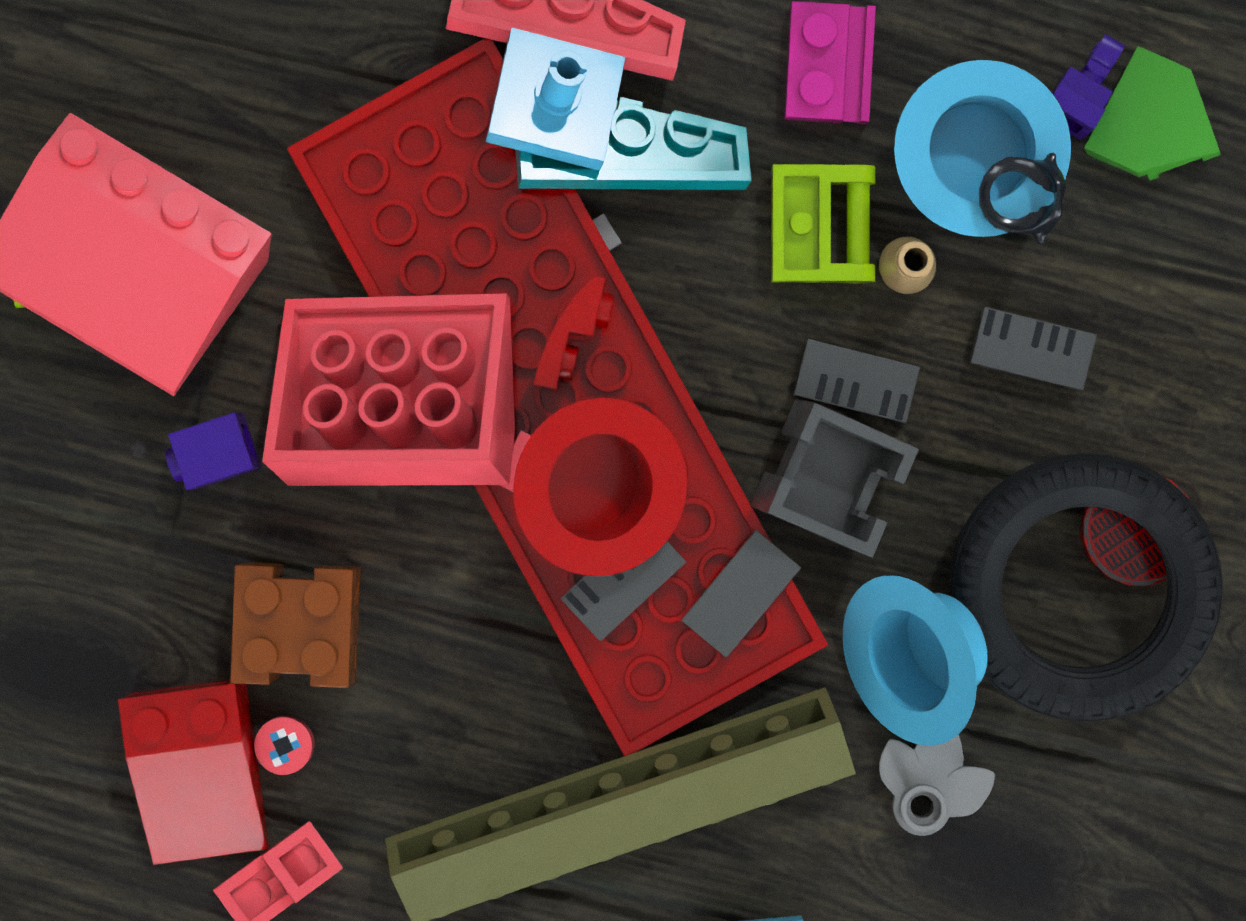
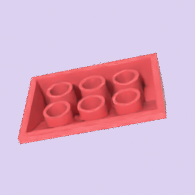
M69 113L34 159L0 219V292L174 396L268 263L272 233L74 114Z
M507 293L285 299L262 462L288 486L509 485L515 418L510 297Z

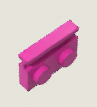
M792 1L790 6L784 120L868 124L870 118L876 6L856 7L850 6V4Z

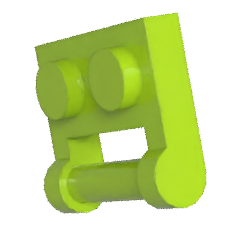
M825 164L772 165L771 282L854 284L875 282V264H870V185L876 184L875 166ZM831 185L847 186V263H831Z

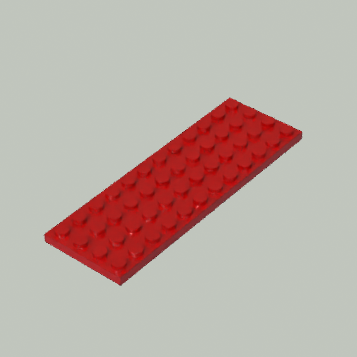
M484 38L291 145L287 150L369 297L507 293L510 297L515 418L514 443L520 431L532 435L546 419L557 411L579 401L596 398L623 400L646 409L667 427L676 440L685 463L687 490L680 520L667 541L683 557L686 563L601 642L560 599L585 575L566 571L554 565L532 546L520 526L512 491L500 485H474L623 755L627 756L643 749L828 646V643L793 580L788 583L727 658L681 621L684 614L754 530H757L770 542L771 540L753 508L750 506L746 495L575 189H518L515 149L485 142L503 58L493 40ZM593 276L606 278L604 292L615 295L608 328L596 327L594 339L570 335L568 345L579 347L572 380L560 379L558 391L533 385L546 343L568 304Z

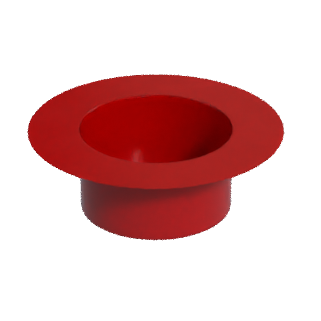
M611 398L588 399L568 405L546 419L531 435L516 466L513 486L514 505L525 536L532 546L548 561L576 574L587 576L613 575L642 564L666 543L675 530L684 508L687 477L683 456L676 440L656 416L646 409L627 401Z

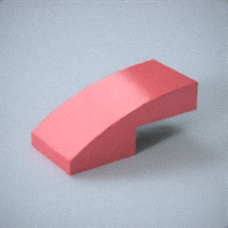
M308 821L212 890L234 921H270L291 904L297 903L338 873L343 867L312 823Z

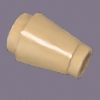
M900 237L891 241L882 251L879 259L880 275L885 284L898 293H917L925 289L933 280L936 272V258L930 246L921 239ZM910 251L912 256L919 255L922 259L923 267L917 269L918 271L908 269L904 263L906 252Z

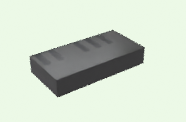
M983 307L968 364L1076 391H1083L1097 334Z
M807 339L793 396L906 423L920 367Z
M666 541L652 557L632 569L606 576L585 575L560 599L601 642L680 569L686 561Z

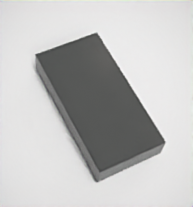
M754 530L684 614L681 621L727 658L801 567L761 533Z

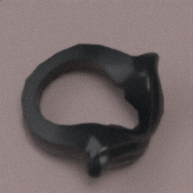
M1054 152L1049 153L1044 160L1006 157L990 167L983 176L979 187V205L984 218L994 228L1008 233L1032 234L1037 243H1044L1047 234L1055 227L1062 216V198L1066 189L1065 178L1056 163V154ZM1016 171L1026 175L1036 184L1043 186V189L1053 192L1054 201L1051 205L1041 207L1038 212H1031L1019 219H1009L1001 216L994 210L990 202V189L999 175L1005 172Z

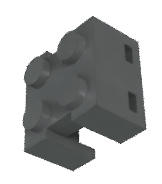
M795 399L781 432L782 435L790 438L789 444L776 474L764 471L750 506L873 558L888 522L865 514L880 478L901 484L905 483L919 449L817 403Z

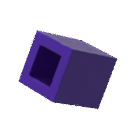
M234 412L168 434L172 448L165 450L167 464L176 482L183 481L186 490L200 489L262 468L244 413Z

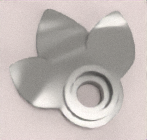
M959 735L939 745L916 744L914 749L899 740L889 739L881 753L879 773L882 782L894 795L892 802L894 817L898 824L907 832L918 836L931 835L939 831L946 824L949 817H964L975 813L989 796L994 785L995 774L993 771L982 767L963 766L964 756ZM924 795L929 797L931 801L930 810L920 816L913 814L911 811L912 800L917 796Z

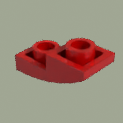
M593 276L568 304L546 343L533 385L558 391L560 379L572 380L579 347L568 345L570 335L594 339L596 327L608 328L615 295L604 292L606 278Z

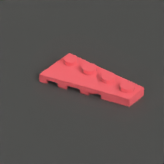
M451 0L446 29L507 43L511 28L513 27L625 57L623 70L673 81L678 66L686 20L644 0Z

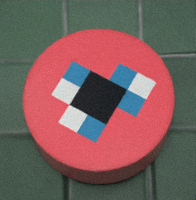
M291 715L277 716L266 722L259 729L254 742L255 755L259 763L269 772L278 775H288L299 771L311 759L315 747L314 735L310 727L300 718Z

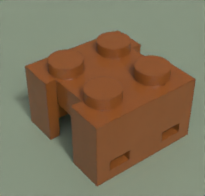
M246 562L235 565L230 683L269 685L279 679V673L310 675V686L349 688L357 681L361 567L323 565L314 568V579L280 577L283 576L284 564Z

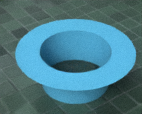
M992 60L968 61L950 66L936 73L924 82L911 96L901 114L896 130L895 163L900 181L913 204L931 221L945 229L963 235L978 237L997 236L1008 232L994 228L984 218L979 205V187L983 176L993 164L1006 157L1044 160L1049 153L1054 152L1056 154V163L1066 179L1071 158L1070 132L1064 112L1050 90L1036 77L1023 69L1004 62ZM1016 171L1005 172L999 175L990 189V202L994 210L1001 216L1009 219H1019L1031 212H1038L1041 207L1048 206L1054 201L1053 192L1043 189V186L1036 184L1026 175Z
M881 576L866 582L851 598L843 623L845 660L850 677L859 696L869 711L883 726L906 741L931 746L950 741L967 725L974 709L977 686L982 681L986 672L988 660L987 646L980 625L968 608L957 599L942 593H932L924 586L910 579L900 576Z

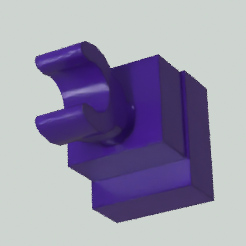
M1106 34L1094 46L1081 72L1070 66L1051 91L1064 112L1070 135L1080 141L1095 129L1106 110L1104 106L1113 91L1104 87L1101 83L1125 47Z

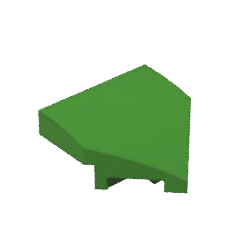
M1137 46L1105 107V112L1084 147L1087 155L1137 177L1148 175L1150 181L1159 178L1160 173L1202 158L1203 161L1220 156L1221 153L1192 70Z

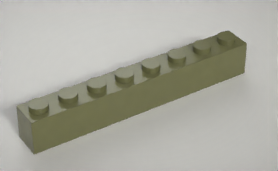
M825 687L385 838L390 877L410 920L430 921L491 899L500 898L505 894L531 885L555 879L566 873L598 862L608 861L630 851L666 841L671 837L697 828L719 823L724 819L764 805L774 804L779 800L829 785L837 780L855 775L856 772L841 723Z

